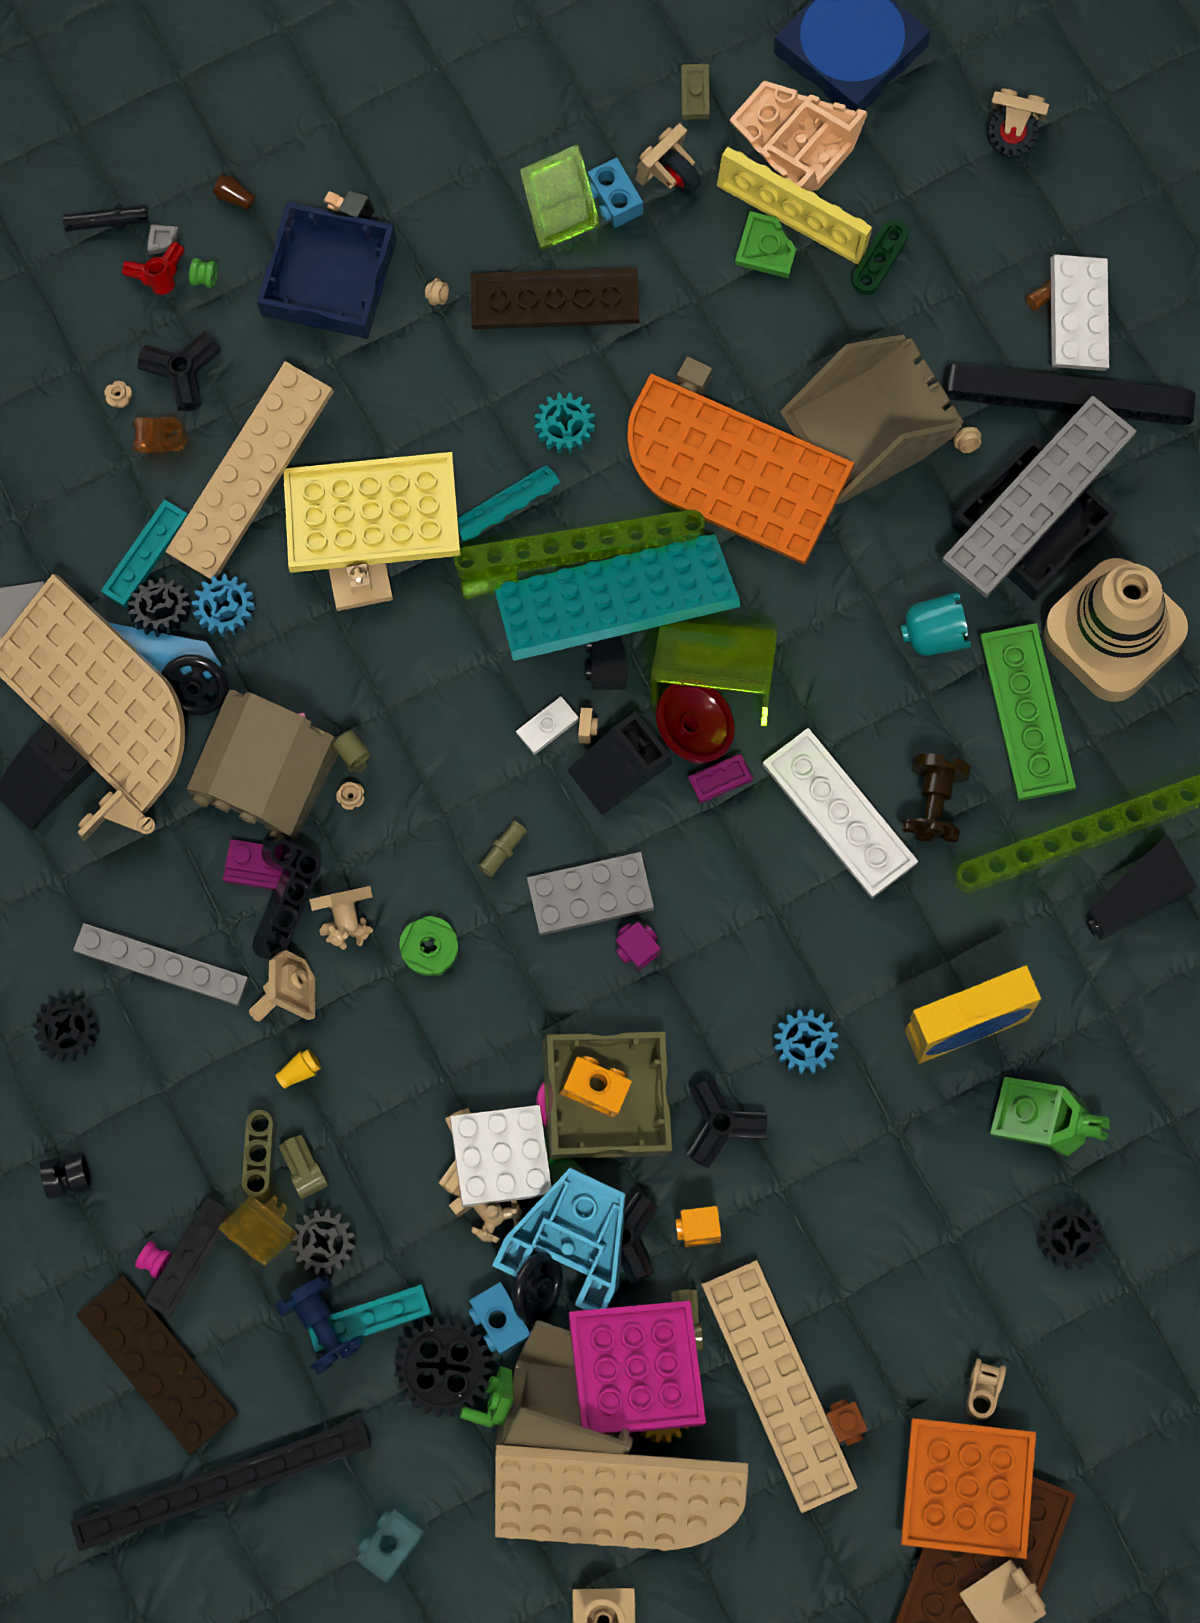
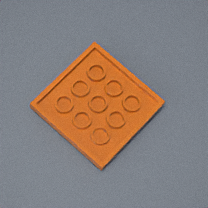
M912 1418L901 1545L1027 1559L1036 1432Z

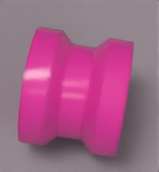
M149 1241L139 1254L135 1267L140 1270L146 1269L150 1272V1276L157 1279L172 1253L167 1250H159L155 1243Z

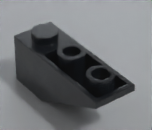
M617 636L587 643L586 653H592V662L586 663V681H591L592 690H627L626 652Z

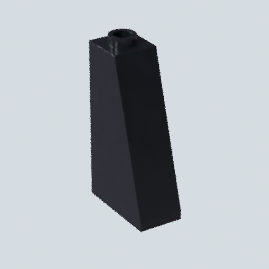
M1169 836L1162 838L1089 909L1086 914L1088 918L1085 920L1086 925L1092 935L1097 934L1100 941L1192 894L1198 887Z

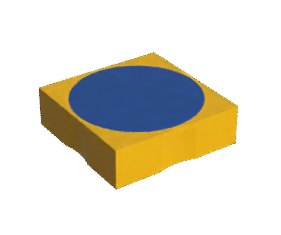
M1026 965L913 1010L910 1017L911 1022L908 1023L905 1033L918 1064L1028 1021L1039 1004L1041 997Z

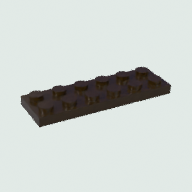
M638 267L471 273L472 330L639 324Z
M124 1275L76 1315L190 1455L194 1454L239 1415L152 1308L144 1302L143 1297Z

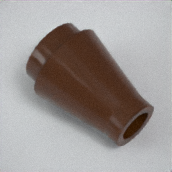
M222 174L212 191L213 194L217 195V199L246 210L250 209L256 198L232 175L226 176Z

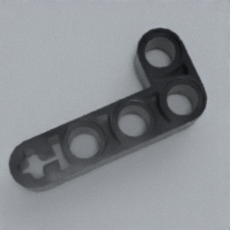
M284 839L267 842L261 851L263 861L282 872L252 944L254 953L264 959H272L278 953L287 950L321 869V860L315 853ZM277 846L281 847L283 851V856L280 860L276 859L274 854ZM302 858L306 859L308 863L306 872L300 869ZM291 885H294L297 891L294 899H291L288 893ZM280 911L285 915V923L282 926L277 922V915ZM267 941H270L269 944L273 946L272 950L267 945Z

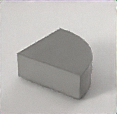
M151 225L147 247L148 254H158L166 251L177 240L179 228Z

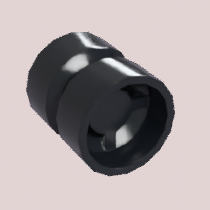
M83 1152L66 1155L64 1161H61L59 1158H53L40 1162L42 1184L48 1199L66 1196L68 1190H71L74 1194L91 1190L90 1171Z

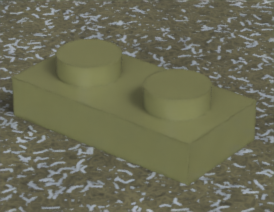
M681 64L682 120L709 119V64Z

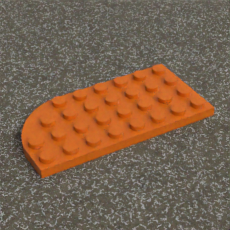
M650 374L629 417L628 446L633 465L644 485L658 499L803 565L806 564L855 467V463L654 374Z

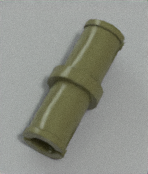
M512 821L500 839L494 840L491 844L493 848L478 865V868L487 876L493 877L505 859L511 858L513 855L512 850L522 837L526 835L527 830L518 822Z

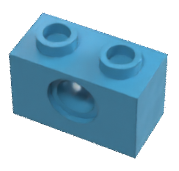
M501 1282L469 1300L472 1308L468 1312L476 1326L481 1323L483 1324L488 1333L483 1338L491 1352L497 1350L502 1356L527 1340L530 1332L524 1321L520 1320L516 1315L512 1301ZM497 1312L504 1313L507 1319L506 1324L499 1329L493 1328L490 1325L491 1316Z

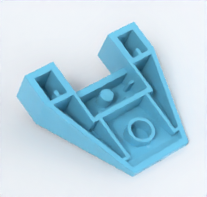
M570 1167L504 1238L492 1266L516 1277L522 1264L535 1251L548 1252L552 1259L588 1275L575 1306L584 1310L609 1308L619 1287L625 1193Z

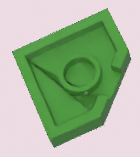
M750 211L735 259V265L789 279L796 255L795 246L787 238L782 230V225L776 217Z

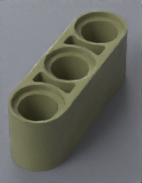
M255 1110L247 1117L245 1130L242 1187L249 1196L257 1200L265 1199L270 1195L274 1178L277 1126L274 1118L264 1110ZM260 1118L268 1119V1128L263 1132H256L254 1129L256 1121ZM258 1148H265L267 1152L265 1159L261 1162H254L252 1158L253 1152ZM263 1178L265 1181L263 1189L259 1192H252L250 1185L253 1179Z

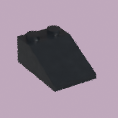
M48 723L26 744L0 779V800L33 831L94 772V769Z

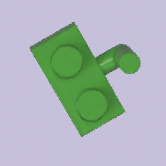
M500 1366L496 1377L491 1376L489 1386L486 1389V1393L490 1396L487 1404V1409H489L487 1414L463 1406L459 1418L489 1428L494 1427L495 1424L503 1426L514 1402L512 1370Z

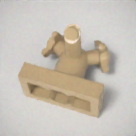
M367 886L309 899L312 911L327 907L332 909L334 922L323 924L319 930L321 936L329 935L326 938V942H331L333 945L345 950L347 948L345 939L350 935L357 939V945H363V941L368 938L373 929L366 925L367 921L364 918H361L358 924L354 903L359 900L372 898L371 887Z
M458 1197L449 1204V1207L458 1218L469 1209H475L483 1219L484 1224L481 1230L472 1227L471 1232L484 1242L498 1243L500 1238L492 1235L495 1227L507 1219H513L515 1227L520 1222L522 1214L517 1200L511 1201L512 1207L503 1208L500 1203L462 1207L461 1197Z

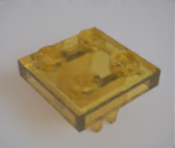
M250 1195L223 1220L218 1229L229 1240L235 1242L249 1253L254 1260L265 1266L294 1239L297 1232L282 1221L287 1206L282 1204L279 1208L276 1207L277 1197H272L263 1205Z

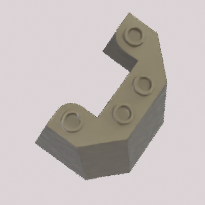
M229 690L188 784L187 791L192 796L191 800L202 807L207 808L210 804L227 813L231 809L240 813L239 818L254 825L256 821L264 824L266 829L270 831L269 836L272 839H284L294 843L339 756L333 747L335 738L328 732L310 725V720L253 693L246 692L243 695L235 690Z
M536 1321L514 1367L512 1377L514 1402L503 1426H498L495 1446L504 1445L628 1455L633 1440L632 1437H629L628 1429L623 1428L619 1434L605 1435L581 1427L570 1331L542 1321Z

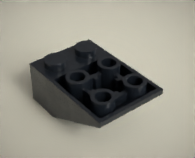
M635 711L613 727L567 771L599 813L604 815L671 766L672 763L670 753L637 711Z

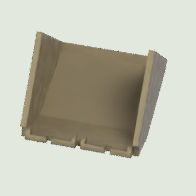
M904 334L846 344L780 411L795 437L855 463V467L836 504L843 503L923 460L959 433L958 430L962 427L961 425L964 423L954 405L945 411L943 407L951 402L950 398L939 382L931 386L929 385L936 379V376L925 359H922L916 365L914 361L919 359L922 354L912 338L907 339Z

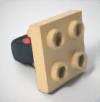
M680 123L674 129L671 127L667 128L659 137V144L654 148L649 146L641 154V161L636 167L638 172L635 179L642 186L655 176L669 189L675 187L685 195H691L700 187L701 178L693 166L695 161L682 148L688 130Z

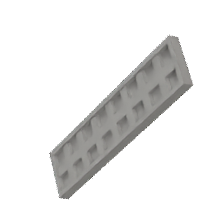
M1092 395L943 557L942 562L987 598L1130 442L1137 431Z

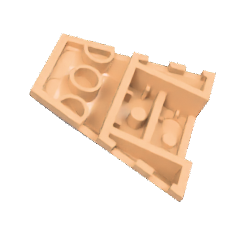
M763 81L730 118V123L781 177L792 180L796 185L807 191H815L822 187L853 151L867 117V112L860 109L857 111L846 109V106L843 104L820 101V97L814 95L807 97L798 94L797 90Z

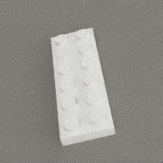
M809 728L763 762V767L871 899L918 864V860Z

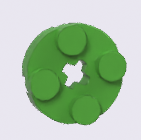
M428 916L416 922L413 921L407 925L400 937L399 946L402 959L409 969L419 975H442L454 964L458 956L459 945L457 935L449 923L438 917ZM430 939H433L437 949L430 951L429 954L424 953L425 949L421 944L423 942L428 943Z

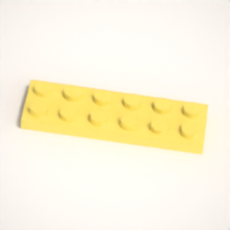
M729 147L723 152L717 187L769 216L776 217L785 225L859 265L866 253L872 227L864 220L853 217L844 212L839 206L832 205L819 198L814 192L807 191L796 185L792 180L772 172L767 166L754 162L742 152L735 151Z

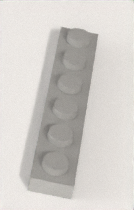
M83 923L73 949L75 953L235 1006H240L249 978L85 923Z

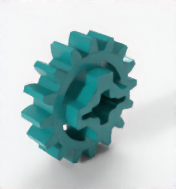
M560 392L557 393L556 400L548 396V405L539 404L538 407L541 414L534 415L535 422H537L534 425L535 433H540L538 435L539 442L547 440V449L550 450L553 446H556L558 454L562 452L563 448H567L569 454L572 453L573 446L580 450L583 449L582 441L590 442L591 435L589 433L595 432V425L592 424L595 421V415L590 413L591 405H583V397L581 396L573 400L571 392L568 393L567 398H563ZM562 415H564L565 420H567L568 431L565 430V427L561 422Z

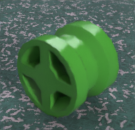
M193 258L189 272L190 285L198 286L199 284H204L206 288L213 289L218 274L217 261L210 260L206 263L202 262L201 259Z

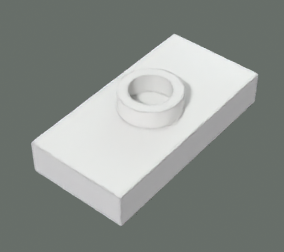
M559 697L520 727L516 734L535 755L577 723L579 717L566 701Z

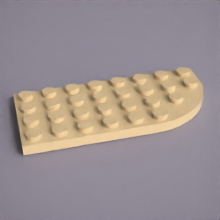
M52 574L1 638L0 677L80 753L116 790L121 791L123 796L144 814L172 782L182 760L185 744V724L179 699L169 681L59 575Z
M497 1445L495 1467V1537L567 1542L571 1544L582 1543L600 1546L648 1548L663 1551L699 1545L727 1531L741 1516L746 1503L748 1464Z

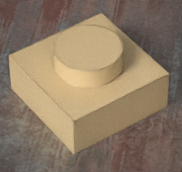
M581 708L578 733L579 743L591 744V736L597 735L598 718H593V708Z

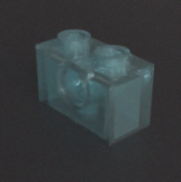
M394 1509L391 1513L386 1511L376 1524L379 1530L373 1538L367 1536L357 1549L360 1555L356 1560L385 1583L391 1580L426 1533L397 1509ZM386 1535L394 1536L397 1541L396 1549L391 1553H386L381 1548V1541Z

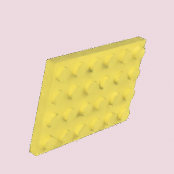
M452 452L286 468L284 471L288 567L290 573L343 568L365 563L373 565L461 556Z

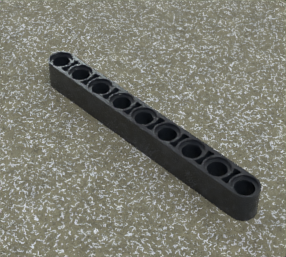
M960 364L947 365L944 368L943 389L950 400L1076 414L1093 395L1122 419L1174 425H1189L1194 422L1196 393L1187 389Z

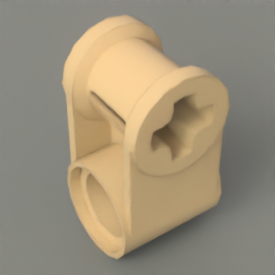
M976 1358L971 1373L970 1388L965 1408L967 1414L972 1419L982 1421L994 1413L1004 1382L1006 1366L995 1367L981 1362V1359ZM975 1398H983L987 1401V1413L976 1412L973 1407Z

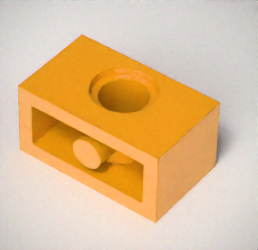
M577 1056L572 1062L559 1094L614 1118L620 1111L632 1081L627 1079L626 1074L618 1069L610 1068L607 1070L598 1066L599 1062L589 1056H583L582 1058ZM590 1079H600L604 1086L603 1091H594L590 1086Z
M717 1206L681 1210V1218L676 1219L678 1240H684L685 1247L721 1243Z

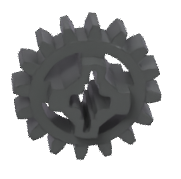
M315 1210L313 1219L304 1215L305 1224L303 1226L300 1224L295 1225L299 1234L291 1235L290 1237L293 1241L297 1242V1245L290 1248L291 1251L300 1254L295 1261L298 1264L305 1261L304 1270L307 1272L314 1267L315 1275L317 1276L321 1275L322 1269H325L329 1276L332 1275L333 1267L335 1266L342 1271L344 1268L341 1262L343 1260L352 1261L348 1251L356 1250V1246L350 1244V1240L355 1239L356 1234L347 1232L352 1225L349 1222L341 1224L343 1219L341 1214L332 1218L331 1210H327L324 1216H321L320 1212ZM329 1223L335 1227L326 1230L321 1229L318 1224ZM307 1232L311 1234L310 1241L304 1249V1239ZM316 1232L325 1239L330 1238L327 1244L331 1253L322 1247L317 1248L320 1242ZM343 1237V1246L338 1254L336 1251L337 1243ZM317 1256H325L329 1262L319 1263L311 1259Z

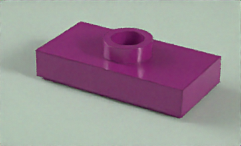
M740 753L688 776V780L701 805L752 782L753 777Z

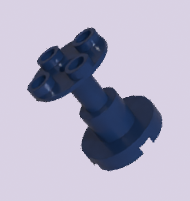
M324 1275L322 1278H315L290 1293V1301L285 1302L282 1299L274 1306L280 1317L296 1312L306 1330L313 1329L327 1353L310 1366L311 1370H315L317 1375L332 1367V1363L338 1360L340 1355L344 1360L355 1354L358 1348L365 1344L363 1342V1335L342 1343L328 1320L332 1313L322 1295L330 1290L333 1284L327 1275Z

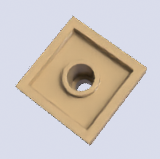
M635 1588L573 1589V1623H597L598 1617L601 1615H606L609 1618V1623H635Z

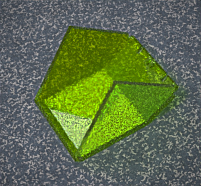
M702 616L660 626L651 673L652 712L656 713L662 683L763 694L761 725L767 726L779 626Z

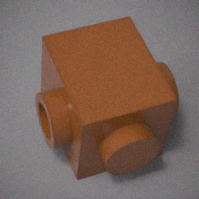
M844 1399L829 1406L831 1412L827 1413L826 1417L838 1444L845 1441L846 1445L849 1446L864 1439L861 1433L866 1432L868 1429L855 1401L848 1404L847 1400Z

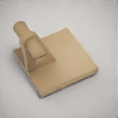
M119 790L114 794L111 791L107 793L98 803L100 809L94 815L91 813L87 814L78 824L80 827L78 834L84 842L106 819L146 835L151 834L155 829L154 820L150 817H145Z
M1012 1559L959 1593L977 1623H1034L1047 1614L1044 1610L1046 1604H1044L1036 1591L1038 1587L1034 1582L1031 1583L1021 1567L1017 1569Z

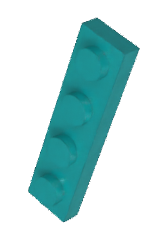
M544 465L458 518L459 537L463 541L475 538L483 529L503 521L506 515L526 507L531 500L539 495L549 493L554 486L560 483L556 473L547 465Z
M164 499L101 589L102 595L126 609L128 602L132 601L131 593H137L139 590L138 586L143 585L165 553L188 513Z
M419 1285L332 1314L328 1320L341 1342L345 1343L359 1335L366 1337L432 1314L423 1285ZM309 1329L315 1353L324 1351L325 1349L313 1329Z

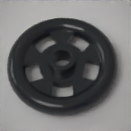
M182 655L176 657L161 672L170 684L171 681H180V690L174 691L179 699L182 712L189 715H206L216 711L222 706L228 694V681L225 673L215 662L203 656ZM190 666L192 671L183 675L180 668ZM208 671L214 679L208 682L203 672ZM208 690L216 693L211 700L204 697ZM184 697L197 699L196 704L184 701Z
M538 1252L530 1256L520 1267L513 1284V1308L518 1318L526 1323H535L546 1318L555 1307L561 1293L563 1282L562 1268L560 1263L552 1259L548 1252ZM546 1264L547 1266L545 1272L541 1273L540 1270L542 1265ZM525 1295L528 1299V1302L526 1304L524 1302ZM540 1301L541 1306L535 1310V1303Z

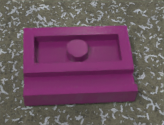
M230 840L225 873L222 878L223 882L275 891L282 872L263 861L261 855L263 844ZM276 847L274 851L275 857L278 860L283 856L281 847Z

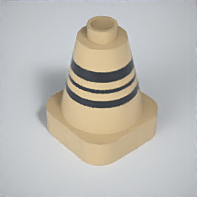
M1112 558L1099 563L1052 607L1044 625L1043 638L1049 651L1095 696L1105 701L1118 702L1131 697L1177 654L1187 636L1188 622L1183 610L1163 592L1160 580L1153 571L1143 565L1134 564L1125 559ZM1129 585L1134 586L1141 593L1140 598L1137 600L1127 598L1123 593L1124 588Z

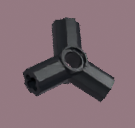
M205 332L182 351L174 353L145 345L139 353L137 368L140 371L171 379L177 410L190 412L202 406L196 373L219 354L221 349L214 339ZM181 365L187 366L182 372L175 371Z
M713 1078L705 1080L689 1090L706 1122L703 1130L686 1154L697 1164L709 1169L728 1138L766 1140L767 1113L729 1111ZM724 1117L730 1122V1127L726 1131H718L713 1126L714 1120Z
M638 1192L625 1209L623 1230L630 1232L631 1237L628 1243L622 1245L621 1266L630 1284L640 1282L654 1274L638 1238L659 1207Z

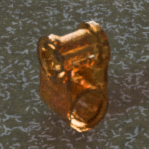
M142 417L133 420L135 441L132 443V449L136 452L178 451L187 444V433L176 418ZM178 431L175 437L167 438L170 432Z

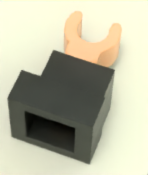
M328 191L324 202L328 203L327 209L339 212L344 217H359L370 220L374 212L369 197L360 193L348 191L344 199Z

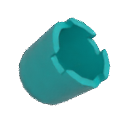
M959 592L913 604L905 615L906 625L901 626L904 643L910 642L913 650L922 656H932L971 648L970 639L964 641L963 638L968 636V628L962 604L956 605L955 601L960 600Z

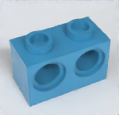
M617 157L588 171L587 191L592 199L597 198L601 205L599 210L605 221L610 220L614 229L643 214V201ZM605 180L613 182L611 185L608 186L600 184ZM616 203L626 204L623 208H616L613 205Z

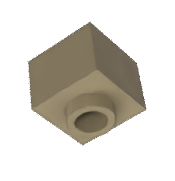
M688 356L677 374V385L701 396L704 395L712 380V368Z

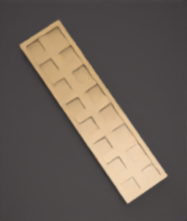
M285 361L165 552L211 580L212 576L217 578L334 393V390Z
M756 1260L702 1284L708 1302L800 1512H806L857 1489L856 1482L758 1261Z

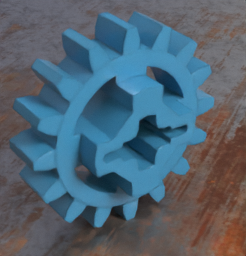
M223 574L221 581L212 576V583L210 585L204 581L202 582L203 592L195 591V595L199 600L192 601L193 607L197 609L193 614L196 620L201 619L199 625L202 629L208 626V631L211 635L216 630H219L221 637H225L226 631L230 630L234 636L236 635V627L239 626L243 630L246 629L244 620L252 621L253 617L248 611H253L256 608L253 602H249L254 599L252 592H247L249 588L245 582L239 585L240 581L236 576L231 581L228 580L226 574ZM237 593L242 598V606H240L239 603L236 602ZM228 602V607L222 606L221 609L219 608V605H225ZM206 605L212 609L210 618L206 614Z
M811 1009L808 1012V1016H803L801 1010H797V1018L795 1019L790 1014L786 1015L788 1024L779 1023L778 1028L782 1031V1034L777 1033L774 1035V1040L780 1042V1044L774 1046L775 1052L783 1053L779 1057L780 1063L788 1060V1070L790 1071L794 1066L799 1067L800 1075L803 1074L805 1068H809L811 1074H815V1066H819L822 1070L826 1069L824 1060L833 1061L834 1055L830 1051L838 1050V1044L832 1043V1040L838 1038V1033H830L829 1031L833 1027L832 1021L824 1024V1014L822 1013L818 1018L813 1017L814 1012ZM808 1024L817 1026L821 1031H814ZM797 1026L796 1035L786 1040L789 1031ZM802 1036H807L808 1040H813L810 1048H805L804 1044H799ZM826 1044L824 1052L816 1058V1049ZM796 1052L803 1056L804 1061L795 1058L791 1053Z

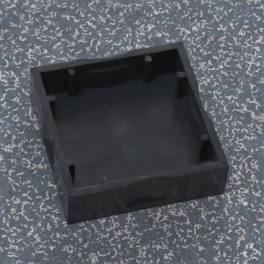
M1033 437L1005 464L996 478L982 486L954 513L951 526L963 536L1045 447ZM1087 487L1011 570L1007 577L1030 599L1035 601L1113 525L1117 513Z

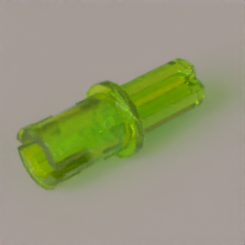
M510 570L491 576L485 573L484 577L460 582L464 599L467 600L485 594H490L491 596L493 591L499 589L505 582L512 581L518 583V576L516 571Z

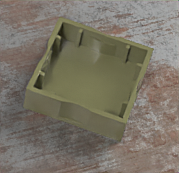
M632 1032L613 1036H597L592 1034H553L545 1036L542 1040L548 1160L666 1156L672 1151L670 1108L666 1097L668 1071L665 1032ZM577 1056L580 1058L589 1056L599 1062L598 1066L607 1070L610 1068L618 1069L626 1074L627 1079L632 1081L620 1111L614 1118L559 1094L572 1062ZM590 1079V1086L594 1091H603L604 1086L600 1079Z

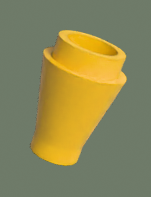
M310 1049L304 1052L300 1050L275 1076L280 1085L286 1089L293 1084L316 1076L317 1071L321 1069V1065Z

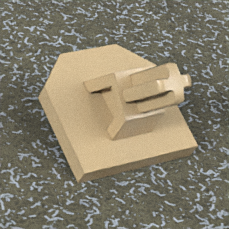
M365 563L329 569L337 611L393 600L386 563L373 565Z
M287 950L278 953L269 960V982L263 986L266 994L249 1009V1014L254 1020L261 1021L274 1007L279 1006L306 1020L315 1018V976L307 961Z

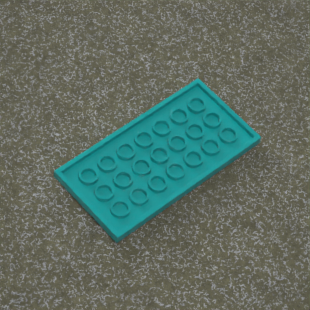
M716 534L702 535L683 542H673L669 545L653 549L647 548L641 552L618 555L611 559L589 562L586 565L563 568L557 572L534 575L528 579L505 582L502 585L494 586L513 661L740 607L739 596Z

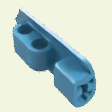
M109 623L160 673L172 659L182 655L203 656L215 662L220 668L222 667L207 642L164 633L156 637L154 631L145 635L143 629L137 630L134 627ZM190 666L180 668L183 675L192 671ZM208 671L203 672L204 677L210 680L212 675ZM171 681V683L179 684L180 681Z

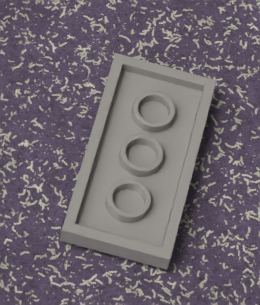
M641 852L527 877L540 936L654 910Z

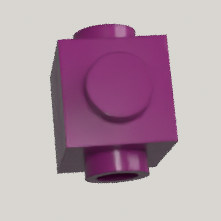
M639 922L633 926L629 923L617 933L618 938L615 941L618 949L615 950L616 954L625 964L630 962L638 972L661 954V948L655 942L658 937L648 925L643 928Z

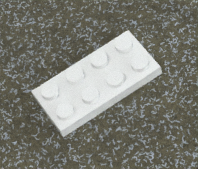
M1053 255L1051 257L1052 367L1105 371L1109 368L1108 259Z

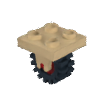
M1002 88L1001 92L994 91L991 109L999 112H996L990 121L988 130L989 141L994 150L996 149L1000 155H1006L1009 158L1021 157L1023 154L1030 152L1031 148L1036 144L1039 133L1037 120L1045 122L1049 104L1044 103L1045 99L1035 95H1028V99L1017 97L1018 92Z

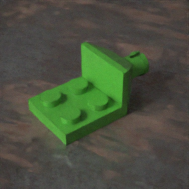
M1004 1076L990 1134L994 1137L1048 1146L1062 1156H1069L1085 1143L1086 1137L1106 1140L1109 1133L1103 1132L1102 1128L1110 1130V1120L1106 1116L1092 1115L1084 1101L1064 1086Z

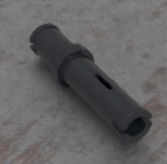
M146 205L131 208L115 206L113 210L63 214V225L66 226L64 228L66 232L117 226L120 229L124 228V225L148 223Z

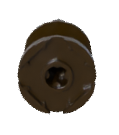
M932 753L918 754L916 759L913 758L911 770L916 775L924 777L922 795L927 797L924 819L909 818L903 820L902 831L916 833V839L924 842H932L933 837L941 838L947 842H958L960 829L951 824L941 822L944 801L951 799L953 783L964 782L969 779L971 765L966 761L954 757V763L944 760L945 755Z

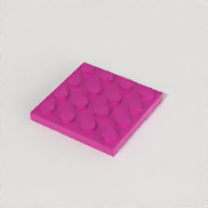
M690 1301L572 1311L568 1313L581 1427L610 1435L619 1434L623 1428L628 1429L630 1433L702 1426L706 1424Z

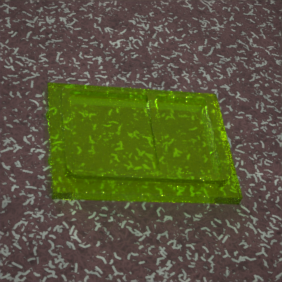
M578 144L519 170L541 250L601 225L582 152Z

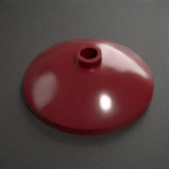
M680 680L665 689L656 706L657 726L664 742L675 754L690 762L708 763L720 758L728 751L734 738V719L729 705L713 687L698 680Z

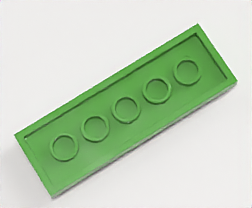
M1037 623L980 634L979 638L1017 801L1074 791L1076 785Z

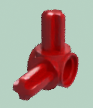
M173 242L162 257L152 258L145 264L125 261L122 265V274L127 277L140 279L143 285L150 286L155 294H167L175 287L174 276L177 273L175 266L185 252L184 247L177 242Z

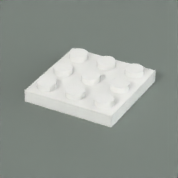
M540 1105L450 1116L462 1207L543 1197L551 1189Z

